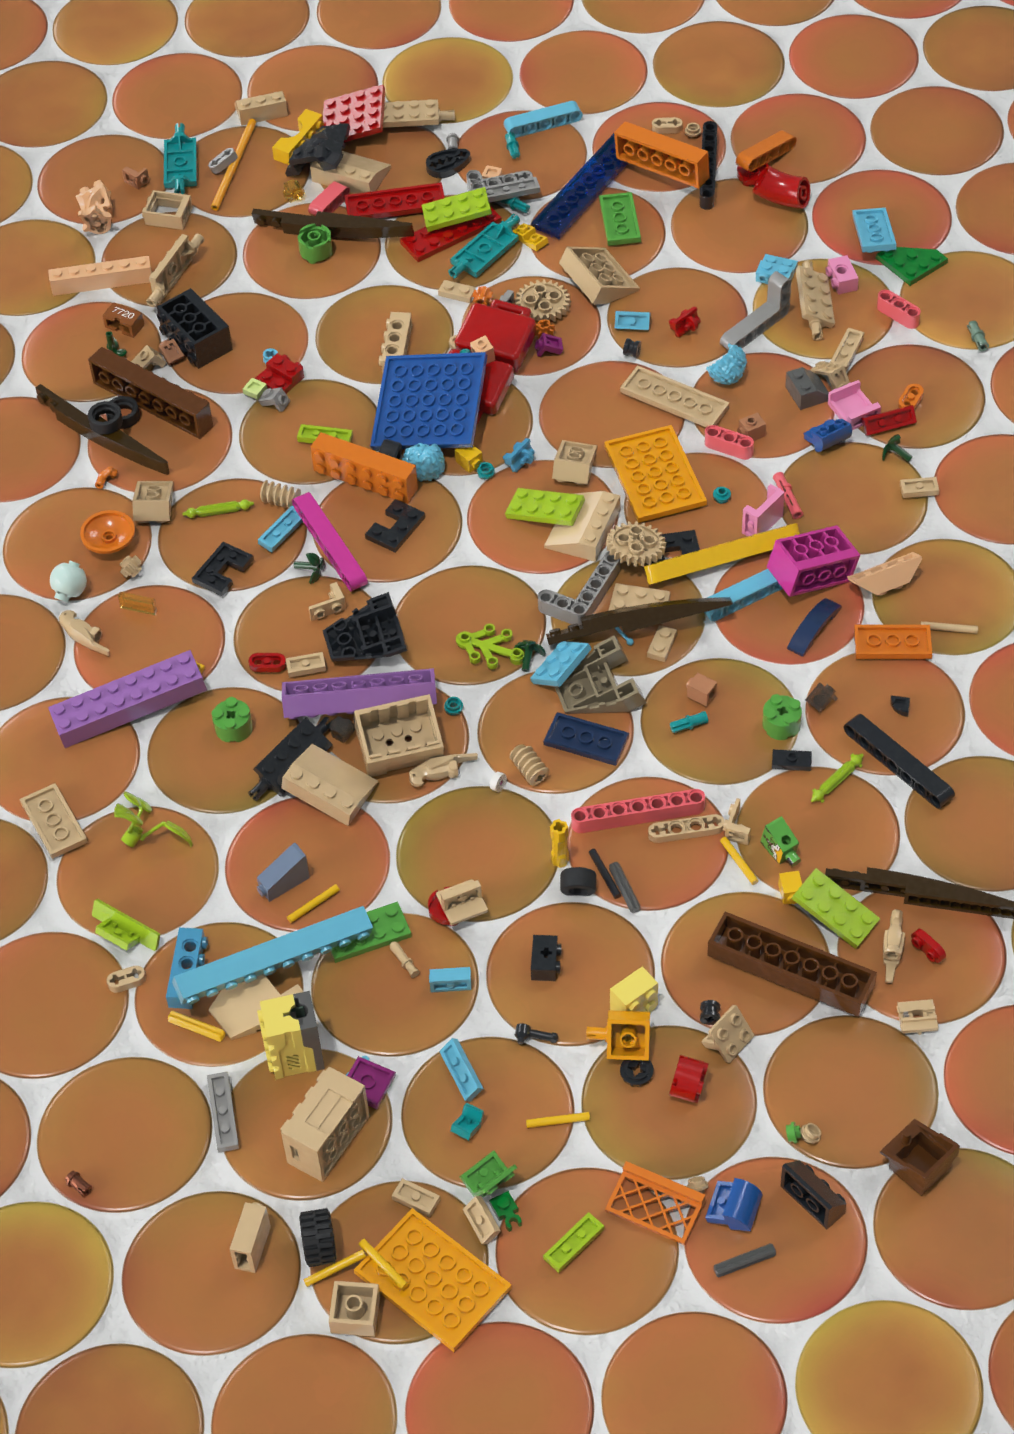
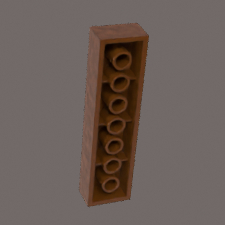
M103 347L99 348L88 359L93 383L118 397L128 396L133 398L139 408L198 439H201L213 428L210 404L206 399H202L192 392L184 390L179 385L173 384L165 378L157 376L152 371H148L140 367V365L134 364L125 357H121Z
M726 911L708 941L707 956L857 1017L860 1016L875 986L877 972Z

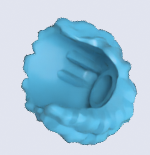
M730 343L728 344V353L722 359L713 363L712 366L706 367L709 376L715 382L725 385L738 382L743 376L747 364L746 354L742 348Z
M418 443L413 447L407 448L403 454V461L416 465L417 479L420 482L438 479L439 475H442V472L445 470L444 454L437 444L429 446Z

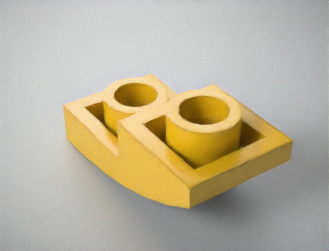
M525 223L513 230V233L519 235V241L535 251L549 243L547 237L536 233L535 227Z

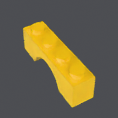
M305 109L298 117L300 132L293 137L280 138L272 147L274 160L289 165L288 162L293 151L300 147L307 139H311L320 127L324 126L322 114Z

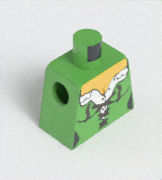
M781 816L765 825L760 843L777 863L781 864L787 860L791 867L797 865L801 861L796 853L799 842L783 817Z

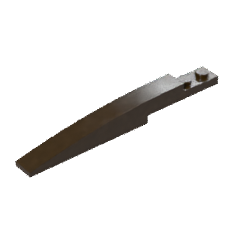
M253 208L251 213L255 224L276 228L281 227L286 234L299 235L301 228L309 224H316V226L320 227L321 225L326 226L331 232V237L391 238L409 237L415 234L412 223L321 211H317L316 216Z
M42 384L35 387L38 401L50 407L56 413L57 420L67 427L124 458L165 475L170 473L168 461L120 429L111 434H98L91 429L88 415ZM100 416L96 418V421L106 422V420Z
M715 597L630 606L580 617L582 625L576 623L567 626V629H552L546 636L548 644L552 645L620 626L623 633L733 605L730 597Z
M867 867L866 874L858 871L850 872L836 868H826L825 875L842 889L904 897V904L1014 919V901L972 888L922 876Z

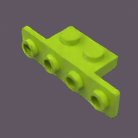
M99 899L94 900L92 916L102 921V923L96 926V934L126 951L138 943L153 951L158 949L160 933Z

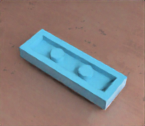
M291 506L258 539L259 545L273 552L303 522L294 506Z
M452 1038L439 1052L464 1100L471 1102L484 1088L458 1039Z

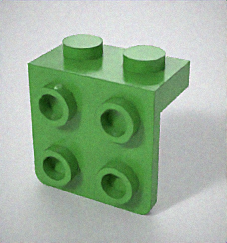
M492 1151L459 1176V1178L473 1197L481 1195L483 1198L498 1189L497 1183L500 1185L515 1175L513 1171L517 1169V1166L514 1164L506 1167L497 1153Z

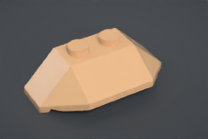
M911 552L850 575L847 578L849 581L876 595H884L891 589H900L904 584L910 583L922 560V556Z

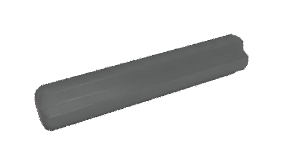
M618 862L611 863L609 870L630 912L640 911L641 905Z
M770 1243L715 1264L713 1269L716 1276L721 1277L776 1255V1250L773 1244Z

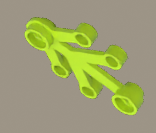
M486 624L483 630L474 633L464 631L456 636L457 645L462 649H466L469 660L473 664L481 661L480 653L475 651L473 646L480 648L489 669H496L498 667V659L492 656L491 652L510 657V662L514 665L523 663L524 651L520 648L511 650L495 645L512 640L513 636L510 629H504L501 635L483 641L478 639L495 634V626L493 624Z

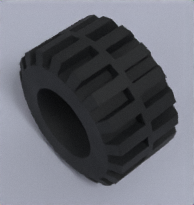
M327 1208L301 1212L299 1221L306 1264L308 1267L335 1263L337 1256L330 1211Z

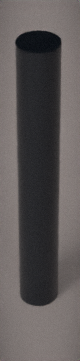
M591 849L589 855L614 899H618L621 897L619 889L596 849Z

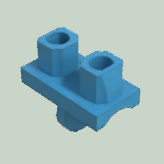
M525 438L522 443L516 442L513 446L514 451L503 456L505 464L510 465L512 472H517L525 463L531 464L534 461L533 455L535 451L530 445V439Z

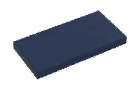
M557 712L543 743L545 746L616 766L629 738V733Z

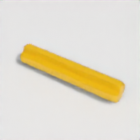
M171 1011L168 1015L170 1023L219 1042L225 1037L224 1030L176 1011Z

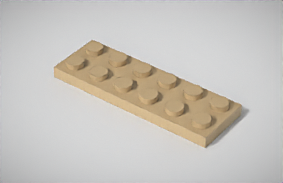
M638 365L620 387V392L704 427L717 425L729 408V402Z

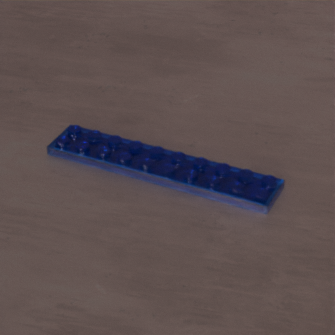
M614 133L531 222V226L535 227L536 230L560 239L625 168L628 162L616 158Z

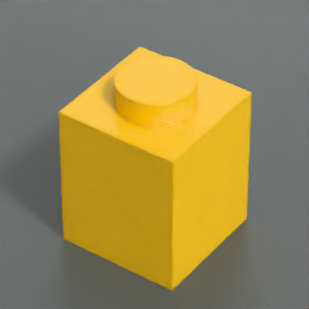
M474 445L473 447L456 448L455 461L468 473H471L483 463L482 452Z
M799 871L779 873L778 886L783 904H797L791 898L802 885Z

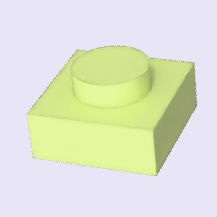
M251 378L244 386L243 394L258 400L267 389V384Z

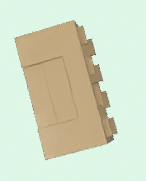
M430 694L354 711L355 728L367 775L371 777L387 774L388 771L419 765L431 758L443 756L444 746ZM410 736L412 740L407 742L405 737ZM388 740L393 741V745L388 746L386 745V742Z
M328 1067L326 1071H322L316 1079V1085L314 1087L311 1086L304 1097L306 1099L302 1104L299 1103L292 1112L294 1114L290 1120L287 1119L280 1129L287 1163L321 1182L326 1179L352 1139L370 1117L365 1085L331 1067Z

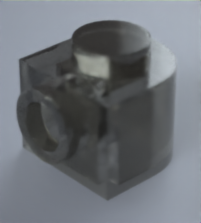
M340 716L333 719L329 726L332 737L343 743L355 732L354 723Z

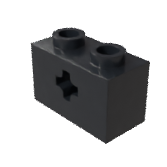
M533 935L531 980L556 981V973L560 974V961H557V956H561L562 944H558V936Z

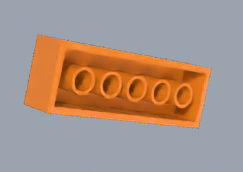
M626 121L614 132L617 159L698 189L710 177L709 157L706 150Z
M320 432L311 445L313 469L319 474L342 480L351 485L362 487L365 490H370L407 504L418 490L416 465L322 432Z

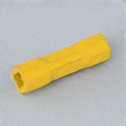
M557 819L550 826V836L552 839L551 861L553 866L562 868L569 861V851L567 848L568 825L566 822Z

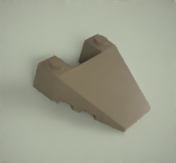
M615 635L594 646V650L587 657L585 656L560 687L554 686L566 714L630 712L646 704L641 689L633 678L619 685L615 679L612 668L628 661L624 649Z

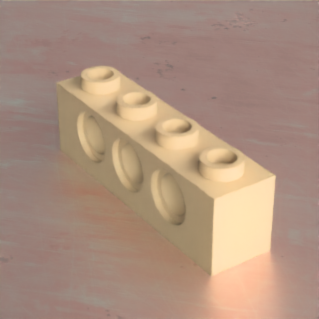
M391 312L390 319L386 320L387 331H384L385 343H382L381 353L383 354L379 356V366H382V373L386 356L407 355L412 329L411 313Z

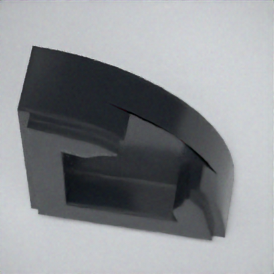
M891 695L890 703L894 711L908 717L910 698Z

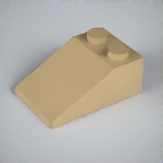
M562 440L554 458L552 479H556L558 482H574L577 485L588 484L597 445Z
M137 481L132 500L133 521H138L139 523H147L149 521L165 523L170 521L173 481Z

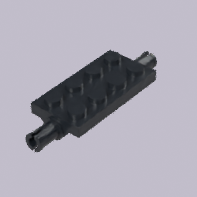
M305 717L253 768L260 778L259 783L248 792L250 797L257 792L252 798L253 800L258 801L267 790H273L281 797L286 792L281 788L282 778L292 763L311 744L324 751H327L333 745L324 736L334 725L332 720L325 725L330 718L324 717L315 727Z

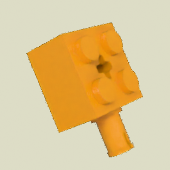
M608 1010L606 1027L587 1026L586 1040H605L607 1042V1059L649 1061L650 1012Z

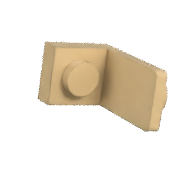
M148 345L131 361L144 369L150 363L154 366L157 364L161 368L167 364L160 353Z
M820 361L815 364V367L810 369L816 374L827 375L832 390L850 383L844 365Z
M337 582L330 584L331 592L328 593L330 600L309 607L310 619L312 621L346 609L345 598Z
M736 798L735 804L730 805L728 812L730 817L729 820L725 819L722 830L725 831V837L729 841L748 845L751 828L742 824H735L740 811L741 799Z

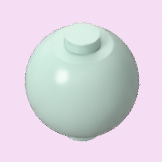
M69 561V563L64 562L52 570L50 586L56 592L54 598L68 603L70 597H77L84 591L87 577L84 570L79 568V563Z

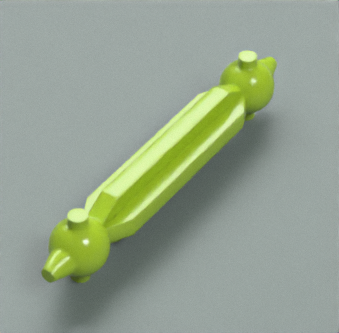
M243 499L241 502L230 501L199 506L197 509L188 508L182 514L183 516L194 518L196 515L204 517L236 512L239 509H249L250 506L254 505V502Z
M852 753L850 755L851 760L845 762L821 784L820 789L816 790L814 788L812 790L811 802H824V795L829 794L854 771L855 766H859V768L863 766L861 763L864 755H854Z

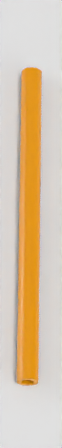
M249 119L235 151L237 159L227 168L211 204V209L217 211L221 205L257 123L255 119Z

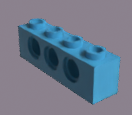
M179 927L166 993L168 1008L193 1009L194 1004L188 1005V1003L181 1005L172 981L174 976L204 965L205 955L203 951L207 949L208 937H205L203 929Z

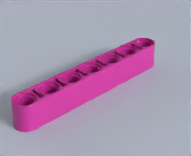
M307 492L292 499L296 512L348 590L352 592L367 585L368 580L365 573L311 493Z

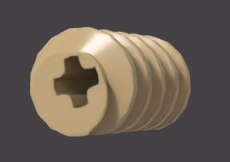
M268 480L264 481L260 491L262 502H268L276 506L281 505L283 508L288 507V509L293 506L292 499L301 495V489L299 488L294 493V487H290L288 491L287 485H284L281 489V483H278L275 487L273 481L268 486Z
M521 744L511 751L510 759L530 785H537L548 776L549 769L541 762V758L537 757V753L533 751L531 746Z

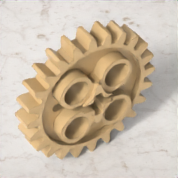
M545 279L541 283L539 280H536L535 284L530 281V286L524 284V289L520 288L519 292L516 293L515 304L529 308L531 310L530 317L535 320V323L537 320L543 319L556 322V317L562 319V315H566V311H569L570 294H568L567 289H564L563 285L558 287V282L552 284V280L546 283Z
M628 521V525L621 523V527L615 525V529H610V533L607 534L606 546L607 551H610L609 555H614V560L620 558V563L626 561L628 566L634 563L635 567H637V564H641L644 567V563L651 565L652 561L657 563L658 559H662L666 548L665 537H662V532L657 533V528L651 529L652 525L646 527L644 522L638 525L637 521L635 524H631Z

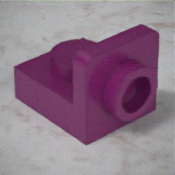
M542 333L541 337L535 342L537 356L541 357L544 351L561 354L563 351L562 339Z

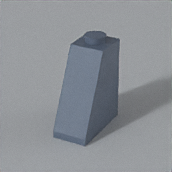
M293 843L257 877V890L269 902L310 878L306 855L296 843Z

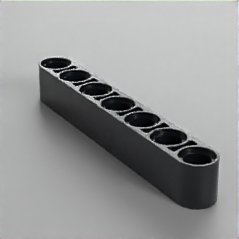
M707 121L703 124L702 149L708 151L710 176L700 187L699 205L704 210L712 209L715 200L717 123L714 121Z
M857 714L844 724V731L851 739L934 807L941 808L954 798L955 792L949 784L864 715Z

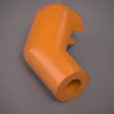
M112 466L104 469L99 473L95 487L102 489L108 476L115 478L118 471Z

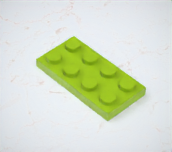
M485 187L422 205L428 232L492 214Z
M518 488L505 515L507 519L573 526L585 498L584 495Z
M815 868L791 898L855 949L880 920L876 914L817 868Z

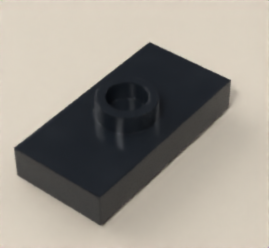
M773 749L772 769L811 771L812 751Z

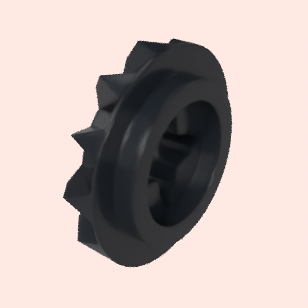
M624 1060L620 1066V1075L624 1082L630 1083L631 1086L639 1085L641 1087L642 1084L648 1083L651 1077H653L654 1068L650 1060ZM640 1066L641 1073L634 1076L632 1070H636Z

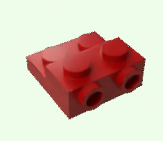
M277 353L266 362L267 368L255 377L256 380L266 383L267 389L282 388L287 394L304 379V371L301 363H294L290 361L287 355Z

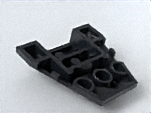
M348 123L321 126L311 139H307L300 147L293 151L285 172L286 176L299 175L306 163L314 161L319 163L323 171L336 169L344 154L341 150L346 147L344 141L348 139L351 126Z
M389 592L370 598L366 601V606L360 610L354 609L351 616L346 619L341 618L323 630L332 661L391 657L408 651Z

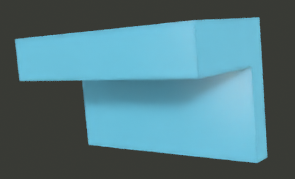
M615 311V328L649 330L651 313Z
M470 967L430 969V992L471 990Z

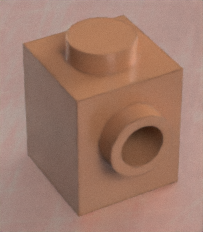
M758 413L739 420L737 432L749 436L755 441L766 436V423Z
M698 672L686 684L687 697L706 707L717 694V682Z

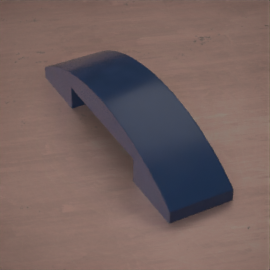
M827 598L821 600L802 621L790 640L787 649L804 657L813 645L814 638L829 619L833 620L841 610L842 605Z

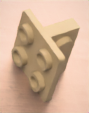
M471 879L436 893L450 925H455L488 912V908L482 898L481 885L478 880L474 881Z
M732 1005L708 1031V1035L702 1040L705 1048L718 1050L725 1062L730 1063L751 1041L754 1034L736 1005Z

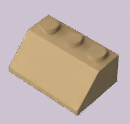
M283 91L244 98L234 103L241 126L247 125L249 119L261 122L288 116Z

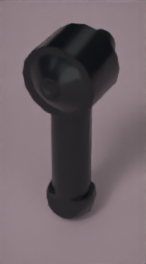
M524 1023L517 1024L514 1034L518 1039V1044L521 1045L529 1038L546 1040L551 1043H556L559 1039L557 1033L533 1030Z

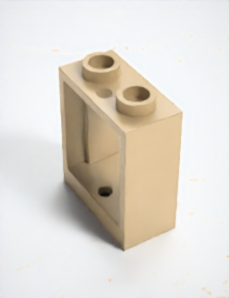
M153 190L151 196L147 199L146 207L142 210L145 225L183 230L193 208L191 195ZM158 206L178 208L175 215L155 212Z

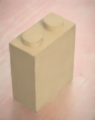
M245 1202L230 1246L235 1269L256 1273L271 1227L267 1208L261 1203Z

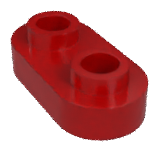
M254 653L248 659L249 668L254 672H281L286 668V658L281 653Z
M917 929L911 934L913 946L923 951L931 962L940 963L946 958L943 947L924 930Z

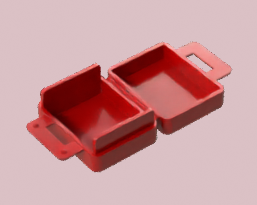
M498 299L493 300L490 306L474 303L455 338L456 349H451L448 354L460 353L462 349H469L472 353L470 342L485 335L494 348L495 360L486 364L477 424L483 413L494 415L498 412L512 383L514 372L518 373L535 338L536 323L530 317L531 310L527 307Z

